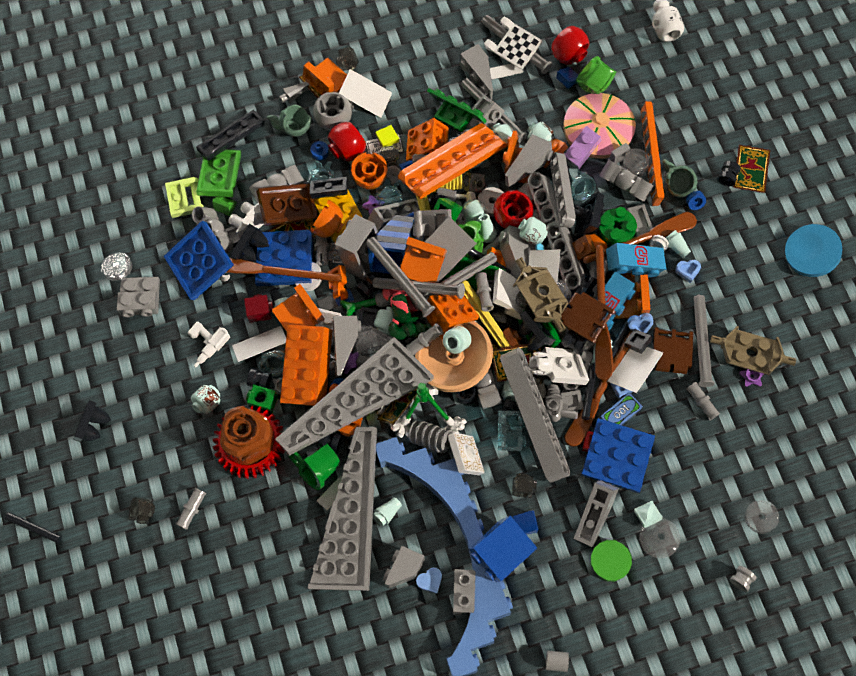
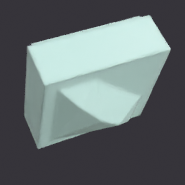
M653 501L634 509V513L644 528L662 520V515Z

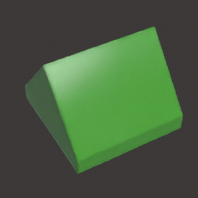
M216 197L212 201L215 211L228 216L232 214L237 204L235 200L227 197Z

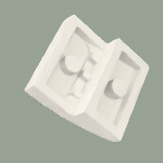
M499 268L495 271L493 303L504 307L505 314L521 320L520 314L523 312L524 297L517 286L513 288L517 279Z

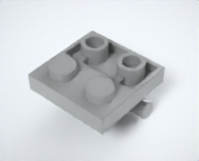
M451 209L414 211L413 234L415 239L425 242L448 217L452 219Z

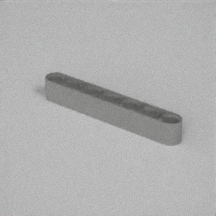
M534 172L528 177V186L540 219L546 225V230L548 231L547 238L551 249H561L559 271L563 282L568 289L576 291L578 285L582 286V276L585 274L583 267L576 256L572 245L573 240L568 228L562 227L559 224L555 193L549 177ZM565 244V250L562 252V246ZM571 261V267L568 269V264ZM577 278L578 283L576 286H574V281Z
M518 347L500 356L502 366L547 480L552 483L570 475L569 466L524 352Z

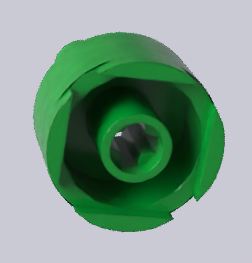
M624 207L607 210L601 216L597 235L606 242L607 248L615 243H623L634 238L637 223L634 216Z

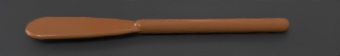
M690 212L681 213L660 223L649 232L623 242V244L636 245L651 239L654 235L666 237L675 230L681 233L692 229L697 223L696 217ZM603 249L604 257H606V249ZM596 253L585 256L583 262L588 264L596 261Z
M597 245L598 301L606 305L603 246ZM608 327L605 330L602 329L596 338L595 373L601 380L609 379L614 370Z
M230 258L234 265L226 272L239 274L268 273L337 282L342 280L340 274L264 266L259 263L242 259L237 260L235 258Z
M632 330L629 331V333H628V335L626 336L624 342L627 340V338H628V337L630 336V334L633 332ZM624 342L613 359V372L629 349L625 347ZM609 379L602 380L593 395L589 420L582 419L583 410H580L577 419H574L567 430L564 438L569 446H578L583 442L598 410L600 399L609 384L607 382Z

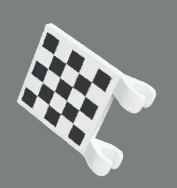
M503 17L500 22L509 31L498 46L489 39L486 40L484 45L487 50L522 70L538 49L542 40L514 24L507 17Z

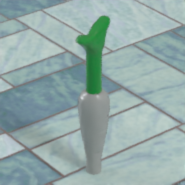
M382 292L376 294L375 298L356 303L340 301L342 307L347 310L346 316H351L361 307L377 305L383 308L391 305L389 301L383 298Z

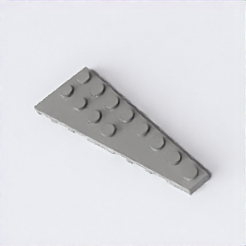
M393 337L275 440L290 456L417 389L418 384H426L432 381L434 375Z
M376 427L355 428L349 448L350 452L343 468L344 472L337 488L335 501L332 504L325 527L326 531L322 544L319 547L318 558L313 567L314 571L310 584H308V589L369 591L377 439Z

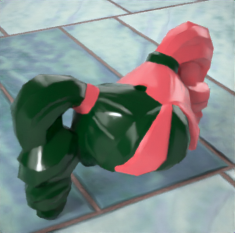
M382 290L383 298L389 301L392 307L393 319L388 328L392 338L395 337L397 340H403L408 337L417 338L421 332L425 333L432 327L429 324H414L420 319L422 312L415 309L410 297L404 290Z

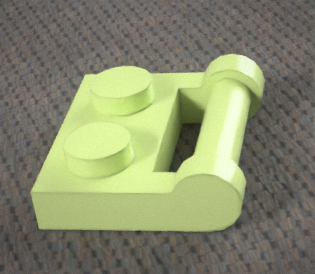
M192 177L165 183L172 218L192 214L195 207H204L201 204L200 196L196 193L198 178ZM185 187H191L194 205H188Z

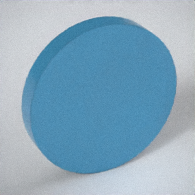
M819 224L806 225L794 231L788 238L785 246L786 260L789 266L800 275L806 277L823 276L834 270L839 264L842 257V243L837 233L831 228Z

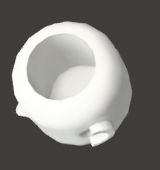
M656 0L653 4V9L656 12L652 19L653 28L661 41H674L684 32V24L680 13L676 7L669 6L668 0Z

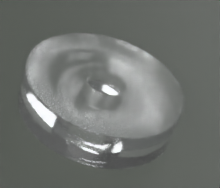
M114 253L104 259L101 270L107 279L115 281L125 278L131 272L133 265L129 256L125 253Z
M757 500L747 507L745 522L752 531L765 534L777 526L779 513L772 503L765 500ZM759 514H763L765 520H761Z

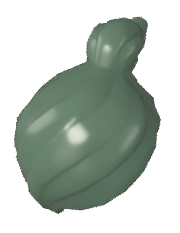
M290 105L282 110L280 118L275 115L267 116V119L271 121L275 129L284 130L286 134L293 137L303 135L308 131L312 123V117L299 105Z
M666 159L662 161L667 173L665 181L668 184L669 192L673 196L685 197L696 190L698 178L692 168L685 165L675 166Z

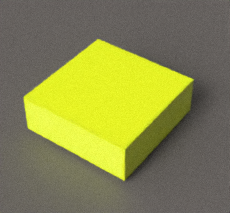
M392 125L375 132L383 149L399 142V137Z

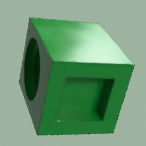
M253 385L252 390H249L246 396L249 407L253 406L254 410L261 407L262 412L267 409L269 414L273 413L278 399L276 391ZM258 397H266L263 402H256Z

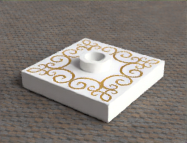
M459 433L449 434L448 439L458 472L472 475L484 474L474 437Z

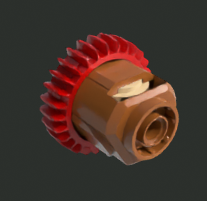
M239 406L225 413V416L222 418V425H217L220 431H214L218 438H213V442L217 444L213 446V450L218 451L215 453V457L217 459L220 458L218 462L220 465L224 464L223 468L225 471L230 469L231 475L237 471L239 478L244 473L245 478L248 479L249 473H252L253 477L256 478L257 472L264 476V469L271 472V464L277 467L275 459L281 461L282 458L279 453H285V450L275 439L282 434L281 432L284 431V428L279 426L280 421L278 419L275 420L274 414L269 416L267 409L262 413L261 407H258L257 411H255L253 406L250 409Z

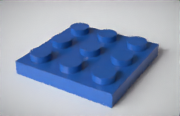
M201 221L164 255L165 260L190 300H196L234 265L205 221Z
M310 230L262 232L268 240L269 247H257L256 263L264 266L312 271L313 233ZM268 273L255 274L256 286L312 283L311 278Z
M598 418L581 475L639 494L655 436Z

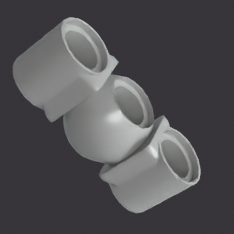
M609 159L599 174L600 177L644 202L654 186Z
M296 165L282 170L281 174L277 173L270 176L267 180L263 179L254 183L249 189L257 203H259L256 193L258 188L304 184L305 181Z
M195 207L192 211L193 221L197 225L201 221L207 222L225 252H231L233 241L228 237V233L224 232V226L218 220L216 211L207 207Z
M490 366L483 379L476 384L483 409L502 404V399Z

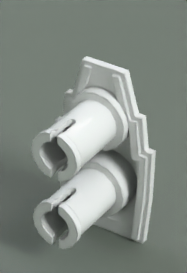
M249 202L242 204L241 211L246 214L244 219L236 214H232L229 217L228 222L230 225L238 228L236 233L239 239L249 223L258 229L264 225L259 203L255 206Z

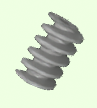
M416 420L410 427L408 437L411 443L442 454L451 447L448 435L453 433V431H447L445 428H440L437 425L434 426L431 423L427 424L425 421L419 422Z

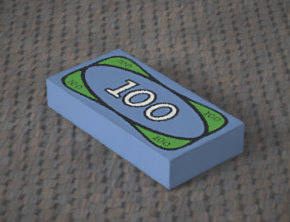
M629 392L601 415L600 419L623 425L639 412L643 406Z

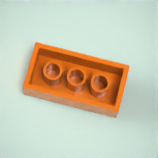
M288 325L280 403L314 406L327 395L333 329L320 326Z

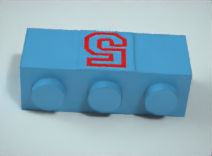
M615 243L606 249L608 271H616L619 274L632 273L635 276L645 274L648 277H656L660 272L666 270L664 248Z
M616 271L605 285L606 305L616 311L615 315H612L606 323L608 330L614 324V317L616 315L620 316L625 308L623 305L627 299L630 301L636 293L634 290L635 283Z

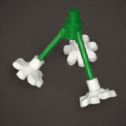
M428 383L418 384L416 398L407 415H404L402 419L399 418L394 425H391V429L398 431L397 435L399 437H403L404 434L408 437L411 427L410 417L419 402L424 403L427 401L444 418V422L447 424L444 428L447 431L451 430L453 433H459L458 430H463L464 424L467 421L459 416H456L454 419L447 416L434 401L433 395H438L439 390L434 389Z

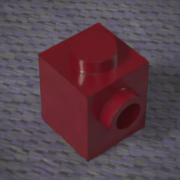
M257 294L251 298L244 299L249 323L272 319L273 301H269L267 295Z

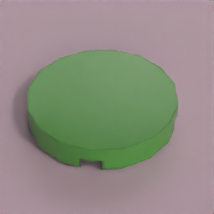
M606 540L599 543L593 549L590 557L591 567L596 575L607 582H616L624 578L629 573L632 565V557L628 548L615 540Z

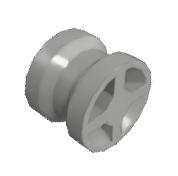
M738 566L736 569L737 573L730 578V582L738 589L748 592L750 583L754 582L757 577L749 569Z

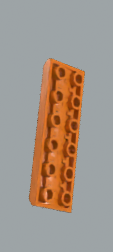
M480 123L401 170L398 174V179L419 199H422L507 147V143L485 124Z

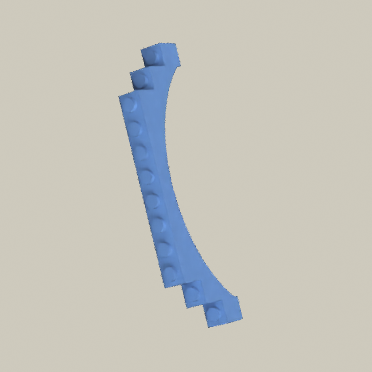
M397 437L377 443L376 454L381 468L387 466L403 472L432 491L448 508L458 523L468 549L483 537V523L481 519L477 520L475 512H478L475 501H470L468 495L471 493L468 482H464L461 475L464 473L458 472L455 459L432 466V464H435L431 452H427L426 448L403 455L406 451L403 442L399 443ZM472 557V568L475 570L474 613H470L467 627L455 652L451 657L446 658L452 676H468L477 673V667L480 666L476 653L472 655L471 651L494 644V638L497 637L493 625L489 626L488 623L509 616L511 614L510 609L513 608L509 596L505 597L503 589H506L504 581H491L485 575L484 567L481 564L478 565Z

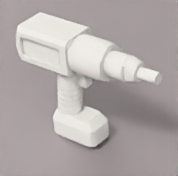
M196 322L188 331V335L191 338H197L199 334L205 338L203 342L206 346L202 349V353L194 367L205 362L207 358H210L216 351H219L230 339L226 329L219 327L212 335L201 323Z

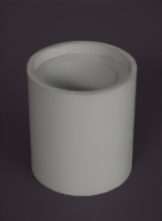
M547 651L546 670L568 672L569 653Z

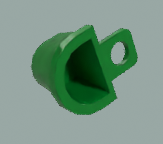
M328 444L304 460L297 452L290 456L288 455L298 467L299 475L315 490L323 488L327 478L340 466L338 456Z

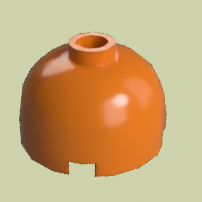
M362 153L353 160L351 165L352 178L359 187L372 190L380 187L386 181L388 173L387 163L381 155L377 153Z
M331 200L327 201L329 207L324 206L313 226L316 228L311 227L310 229L311 233L322 238L331 237L335 232L339 234L344 226L341 223L343 212Z

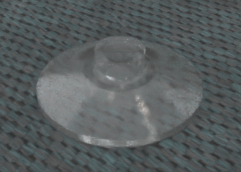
M662 518L661 521L646 528L642 526L639 541L641 547L648 555L663 559L670 557L677 551L680 545V534L672 522ZM662 533L664 540H660L657 535Z

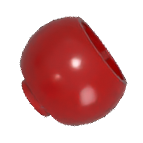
M568 26L554 39L551 50L556 60L566 65H571L575 62L579 63L588 53L589 39L581 28Z
M342 122L335 125L328 135L330 142L328 147L337 159L341 157L344 161H353L358 155L364 153L366 149L364 138L350 122Z
M515 190L502 193L495 201L493 207L494 218L504 229L509 225L519 228L522 220L533 217L534 207L530 198L523 192ZM508 212H513L515 216H510Z

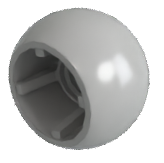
M327 92L316 100L313 107V116L321 128L331 131L335 125L351 120L352 107L348 99L342 94Z

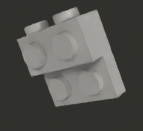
M159 277L121 278L120 292H118L117 311L123 317H133V315L149 317L152 314H158Z

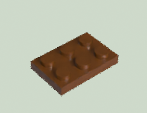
M310 183L258 188L256 190L264 226L314 221L318 218L314 199H311Z

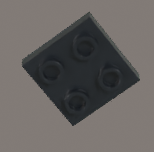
M598 192L580 206L574 204L577 221L573 238L579 239L598 229L601 223L600 214L604 208L603 200L605 195Z

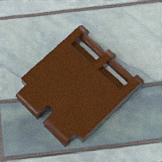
M575 292L568 302L572 309L565 308L561 314V321H563L562 323L567 329L595 344L597 342L596 338L602 329L605 330L607 327L606 323L612 315H615L616 311L584 292L581 295Z
M654 327L653 349L663 352V355L655 365V371L669 372L670 367H673V373L687 374L688 369L692 367L693 331L686 333L677 332L676 329L668 331L659 330L658 327ZM659 333H660V334H669V335H671V336H664V335H658V334H659ZM676 335L687 336L688 338L676 337Z

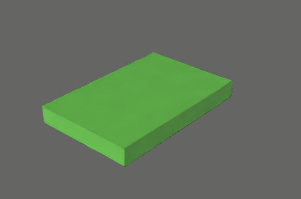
M224 150L209 161L203 157L196 190L198 196L234 197L241 158L240 150Z

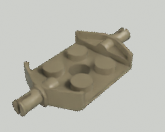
M523 257L517 259L515 262L519 266L521 274L514 283L513 288L517 286L535 315L534 321L552 322L559 333L564 331L566 327L561 321V314L567 307L568 301L546 267L527 266ZM538 288L545 289L547 295L540 294Z
M736 326L726 338L711 336L710 343L721 345L727 364L770 375L782 363L795 366L796 358L785 356L779 337L775 340L740 331L738 330L739 326ZM746 350H753L756 356L750 357Z

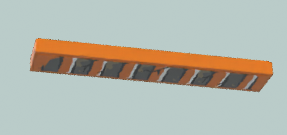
M645 101L641 109V119L649 183L654 185L651 190L652 206H659L664 199V189L652 102Z

